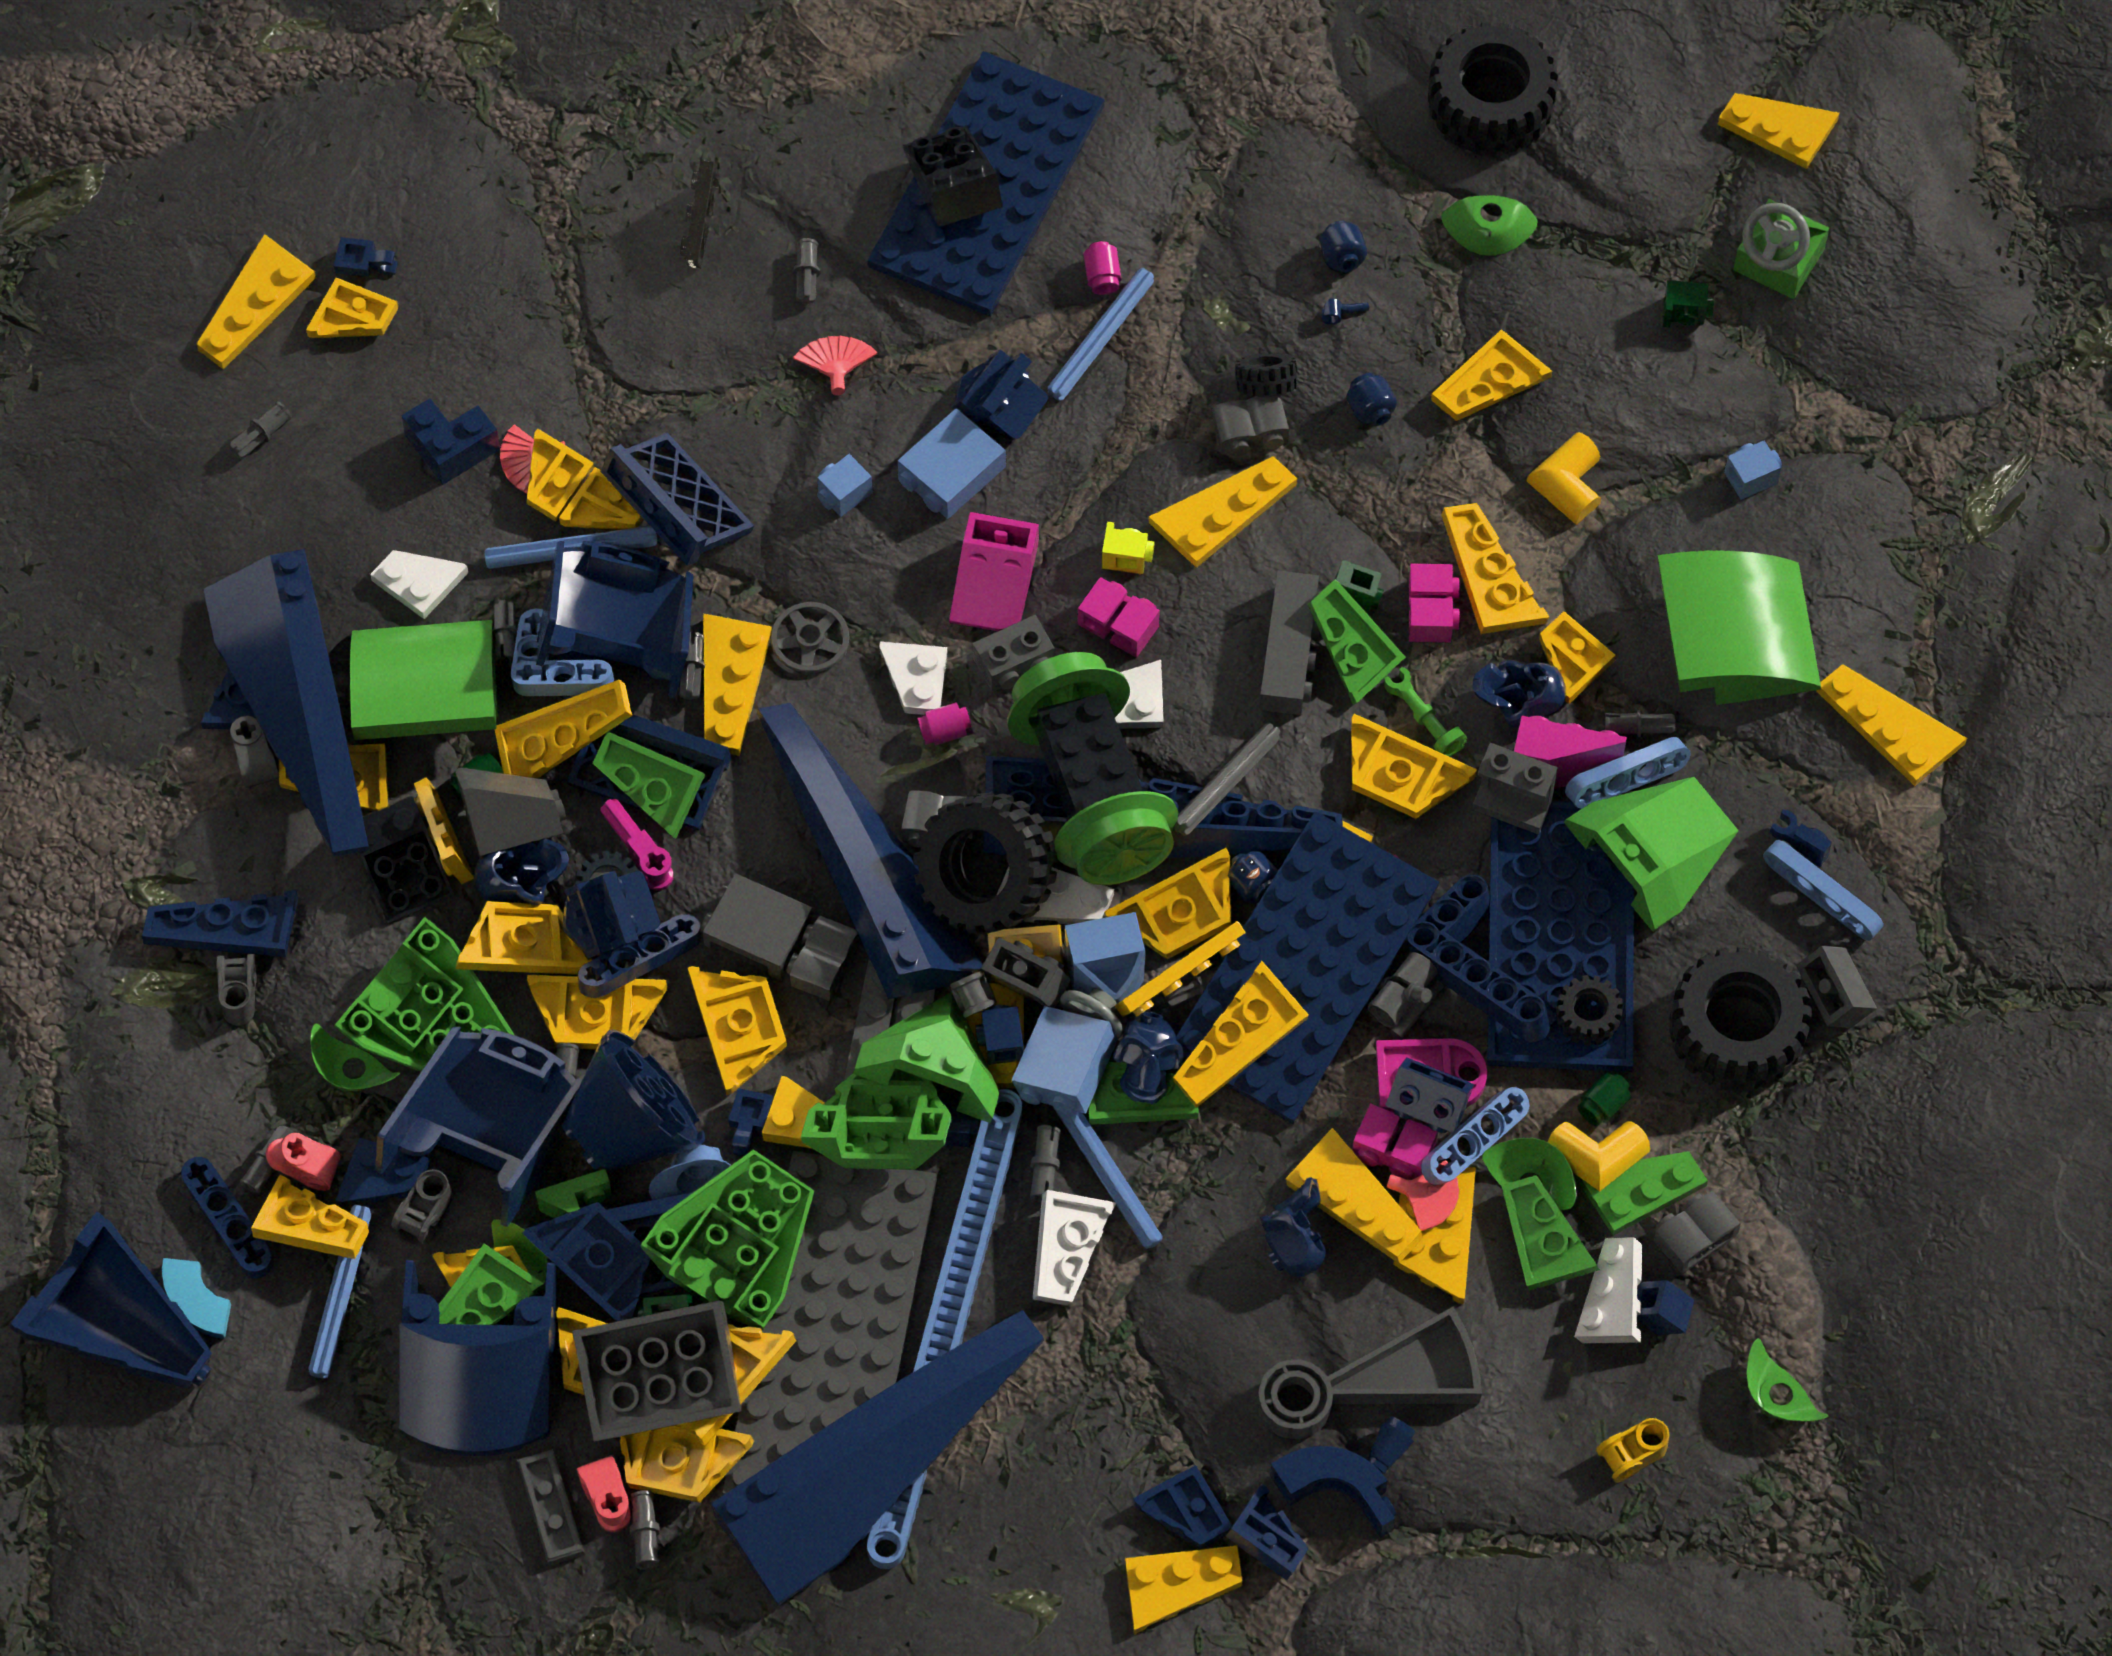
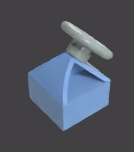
M1136 912L1065 925V959L1073 990H1068L1061 995V1006L1064 1011L1110 1022L1118 1039L1123 1034V1027L1112 1011L1117 1003L1135 992L1144 981L1145 948Z

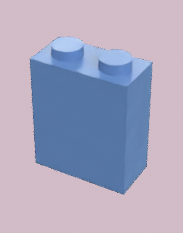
M956 408L898 460V479L908 491L918 493L931 511L934 513L940 512L949 519L1006 467V450Z
M1044 1006L1011 1081L1020 1098L1027 1103L1038 1105L1041 1102L1053 1105L1056 1109L1065 1113L1077 1111L1086 1114L1118 1038L1108 1021Z

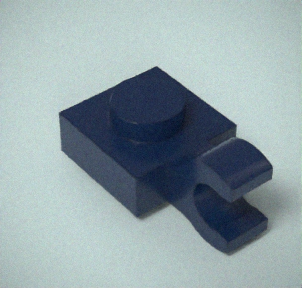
M341 237L334 262L335 273L369 277L372 268L385 275H395L398 262L394 261V251L375 250L374 241Z
M1783 809L1779 819L1786 822L1788 827L1781 828L1773 823L1770 834L1776 839L1788 842L1793 849L1821 868L1828 858L1832 841L1828 840L1827 836L1816 828H1808L1804 824L1798 826L1796 816L1791 811Z
M738 1088L729 1116V1126L737 1128L732 1146H735L734 1155L744 1157L750 1152L753 1133H762L774 1099L772 1095Z

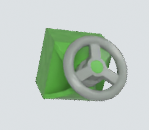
M1768 199L1766 204L1754 210L1745 222L1743 241L1737 249L1733 270L1791 299H1795L1825 249L1829 227L1800 214L1789 205Z

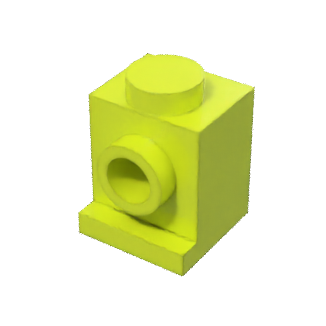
M1107 522L1102 550V568L1143 574L1145 561L1152 562L1155 542L1148 541L1147 533H1141L1133 528L1114 529V522Z

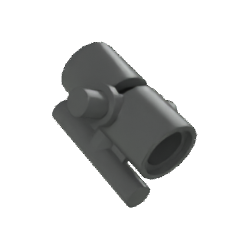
M1412 952L1393 976L1382 978L1376 988V991L1379 993L1368 1005V1010L1378 1022L1392 1028L1390 1034L1395 1039L1402 1040L1444 988L1443 984L1435 979L1438 971L1434 964L1423 955Z

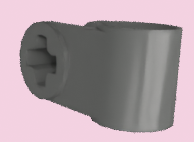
M242 716L236 719L231 725L230 735L244 787L249 788L278 779L279 774L272 751L268 748L265 735L257 720L251 716Z
M248 954L247 958L225 959L224 956H217L218 998L223 1017L232 1025H244L251 1021L255 1013V986L257 982L255 955ZM233 1001H244L242 1004L238 1006H230V1003H232Z
M980 971L950 984L954 998L964 1018L987 1009L997 1002L985 974L980 973Z
M435 1169L421 1173L406 1199L396 1210L391 1228L397 1231L403 1229L418 1237L420 1243L427 1244L434 1235L441 1218L453 1199L452 1190L446 1175ZM432 1186L443 1187L441 1193L436 1196L426 1195V1191Z

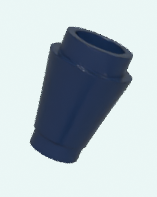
M1390 1416L1387 1423L1382 1422L1367 1460L1376 1466L1382 1474H1385L1414 1443L1412 1438L1416 1433L1415 1430L1403 1421Z

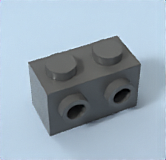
M1036 614L973 643V660L992 692L1001 688L1009 689L1013 687L1027 670L1055 656V647Z
M998 938L981 969L994 982L1042 1006L1055 1008L1071 981L1062 971L1064 965L1047 955L1043 959L1033 955L1034 950L1015 940L1014 944Z
M1821 946L1796 965L1827 1026L1852 1028L1877 1009L1846 948Z

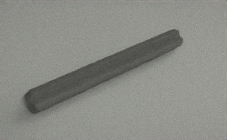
M1271 723L1265 724L1178 814V820L1174 827L1175 832H1180L1183 836L1190 834L1280 739V729L1274 727Z

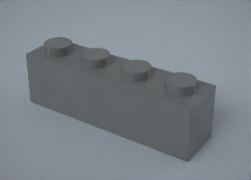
M1277 570L1259 710L1301 715L1303 702L1310 703L1312 682H1306L1307 671L1314 672L1317 651H1311L1310 647L1311 640L1318 641L1319 629L1308 607V603L1323 590L1318 589L1319 575Z

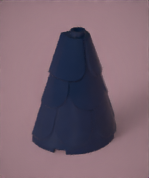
M97 1211L76 1237L71 1253L37 1298L31 1296L10 1324L12 1331L28 1340L77 1353L79 1357L125 1368L126 1373L187 1389H190L193 1384L200 1387L212 1370V1368L207 1366L212 1352L176 1302L170 1301L147 1266L139 1261L111 1221L105 1219Z

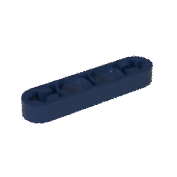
M688 914L675 916L660 924L657 929L639 935V940L613 949L584 964L578 971L579 990L583 995L590 998L602 997L695 948L701 940L698 919ZM650 944H660L664 947L659 952H649L645 948ZM625 959L634 962V965L629 968H619L615 965L618 961Z
M193 1157L186 1161L181 1169L184 1185L236 1263L248 1277L261 1278L266 1276L273 1267L271 1251L263 1239L253 1237L251 1230L253 1223L213 1164L203 1157ZM196 1169L201 1173L204 1172L206 1182L209 1185L205 1190L197 1178H193L192 1172ZM216 1195H221L228 1199L227 1206L221 1211H212L207 1207L209 1200ZM236 1223L245 1225L247 1232L242 1238L233 1240L227 1236V1230L231 1225ZM251 1245L256 1256L261 1257L263 1262L261 1265L257 1266L255 1263H250L246 1247Z

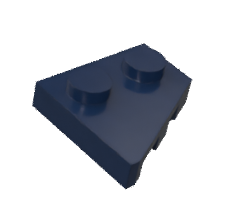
M359 1138L336 1197L337 1206L347 1207L350 1202L371 1200V1203L386 1201L391 1197L406 1198L421 1173L428 1170L429 1158L424 1156L415 1157L398 1151L386 1170L381 1174L375 1171L377 1143Z
M1261 1483L1225 1537L1282 1578L1288 1580L1308 1551V1547L1300 1535L1292 1529L1291 1522L1283 1510L1278 1513L1267 1499L1270 1491Z

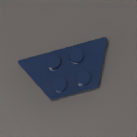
M598 1202L527 1228L522 1232L527 1239L617 1322L633 1318L650 1257L640 1247L642 1242Z

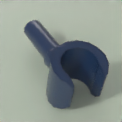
M1329 299L1324 304L1322 310V322L1328 325L1338 324L1341 321V314L1369 311V303L1341 304L1338 299Z

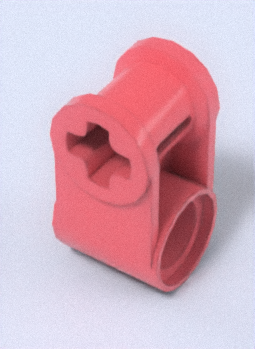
M300 1133L288 1134L284 1138L276 1139L268 1145L266 1159L274 1170L282 1172L315 1190L327 1191L331 1188L341 1158V1153L338 1150L320 1144Z
M610 1455L578 1467L577 1473L587 1499L591 1502L600 1526L608 1532H619L625 1529L630 1523L631 1512L628 1496L623 1487V1481L613 1456ZM614 1506L617 1512L612 1513L609 1508Z

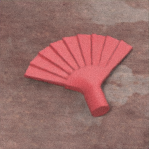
M828 336L827 338H820L808 343L807 346L799 350L793 359L827 375L830 378L832 394L842 395L845 393L844 376L860 364L877 355V352L862 340L859 341L853 337Z
M514 424L507 431L500 449V461L503 472L509 482L527 494L534 439Z
M1447 1160L1440 1163L1436 1168L1439 1174L1442 1173V1168L1448 1163ZM1391 1174L1386 1187L1407 1196L1418 1228L1421 1231L1432 1229L1442 1224L1455 1209L1459 1196L1457 1178L1441 1185H1433L1422 1174L1413 1180H1407Z

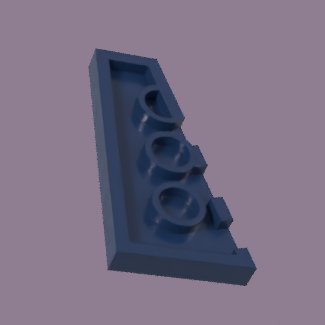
M297 890L284 891V896L267 897L266 893L251 895V899L230 901V898L215 899V902L212 904L197 905L193 901L149 906L142 933L143 944L286 957L298 900Z

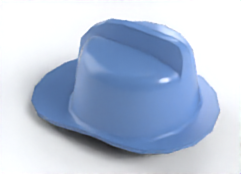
M700 1145L698 1148L680 1152L671 1163V1167L661 1171L654 1177L649 1186V1194L653 1200L695 1192L731 1165L722 1159L720 1150L716 1147Z

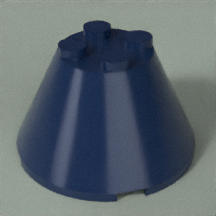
M613 1029L602 1036L566 1114V1120L561 1124L563 1131L569 1138L580 1143L585 1149L583 1152L585 1160L596 1170L601 1166L608 1170H616L698 1148L705 1141V1132L702 1130L698 1133L695 1124L700 1119L686 1095L650 1053L643 1057L631 1047L635 1040Z

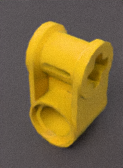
M1649 1418L1622 1433L1606 1439L1596 1448V1452L1599 1456H1604L1614 1472L1612 1478L1615 1483H1619L1632 1477L1646 1466L1660 1460L1665 1455L1668 1448L1669 1430L1663 1421ZM1654 1434L1661 1439V1443L1656 1446H1649L1644 1443L1642 1438L1645 1435Z

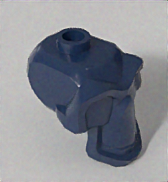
M1507 660L1500 662L1498 667L1490 663L1478 671L1473 678L1472 687L1475 695L1485 703L1493 707H1499L1505 716V721L1513 728L1520 725L1521 716L1543 717L1557 711L1563 705L1566 697V686L1561 673L1556 667L1547 663L1523 665L1520 662Z
M549 839L539 840L536 847L533 842L511 847L510 849L485 854L476 864L474 872L475 884L480 895L487 901L540 905L544 900L546 884L554 882L562 875L568 867L569 856L561 844Z
M1143 1012L1142 1015L1129 1018L1125 1024L1123 1038L1113 1053L1114 1061L1127 1063L1125 1073L1120 1079L1122 1090L1132 1101L1151 1103V1105L1159 1102L1168 1091L1166 1071L1171 1069L1178 1071L1183 1065L1184 1057L1182 1046L1176 1041L1173 1029L1168 1022L1163 1020L1162 1015L1154 1012Z
M1312 1177L1306 1178L1305 1183L1296 1192L1275 1206V1210L1267 1216L1260 1218L1261 1225L1266 1231V1241L1272 1250L1268 1253L1270 1260L1279 1271L1284 1269L1293 1277H1304L1314 1273L1322 1265L1326 1255L1325 1247L1320 1241L1321 1236L1319 1233L1316 1234L1311 1230V1224L1306 1217L1321 1202L1318 1181Z

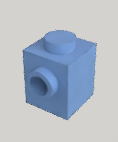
M1765 440L1754 445L1752 443L1745 444L1734 454L1729 455L1724 473L1742 500L1777 485L1782 462L1775 450L1771 451Z
M850 454L836 464L827 465L821 471L819 477H817V496L820 502L828 510L833 509L840 517L873 493L872 476Z

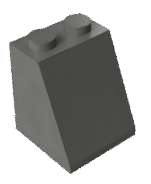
M468 768L454 769L470 831L480 856L563 833L561 821L567 820L561 799H559L557 789L550 790L546 780Z

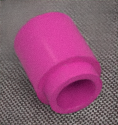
M1095 242L1083 253L1088 285L1092 287L1093 293L1098 295L1114 293L1119 289V283L1122 279L1117 248L1109 245L1108 242Z
M957 702L927 711L925 716L917 718L925 745L934 743L936 746L967 736L966 729L972 727L966 707L959 709Z

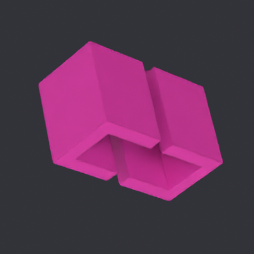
M1410 564L1409 642L1451 643L1452 631L1459 630V609H1453V599L1459 598V578H1453V564Z
M1102 577L1098 579L1078 607L1079 626L1102 639H1105L1110 631L1115 632L1110 639V643L1136 658L1159 627L1160 610L1151 601L1145 598L1139 599L1135 596L1129 597L1127 590L1121 584L1115 581L1109 582Z
M1370 1103L1354 1138L1352 1151L1363 1164L1368 1166L1379 1165L1381 1167L1386 1165L1395 1176L1407 1180L1417 1178L1422 1174L1421 1165L1423 1159L1436 1146L1438 1132L1407 1119L1394 1150L1391 1152L1390 1148L1399 1131L1397 1125L1401 1117Z

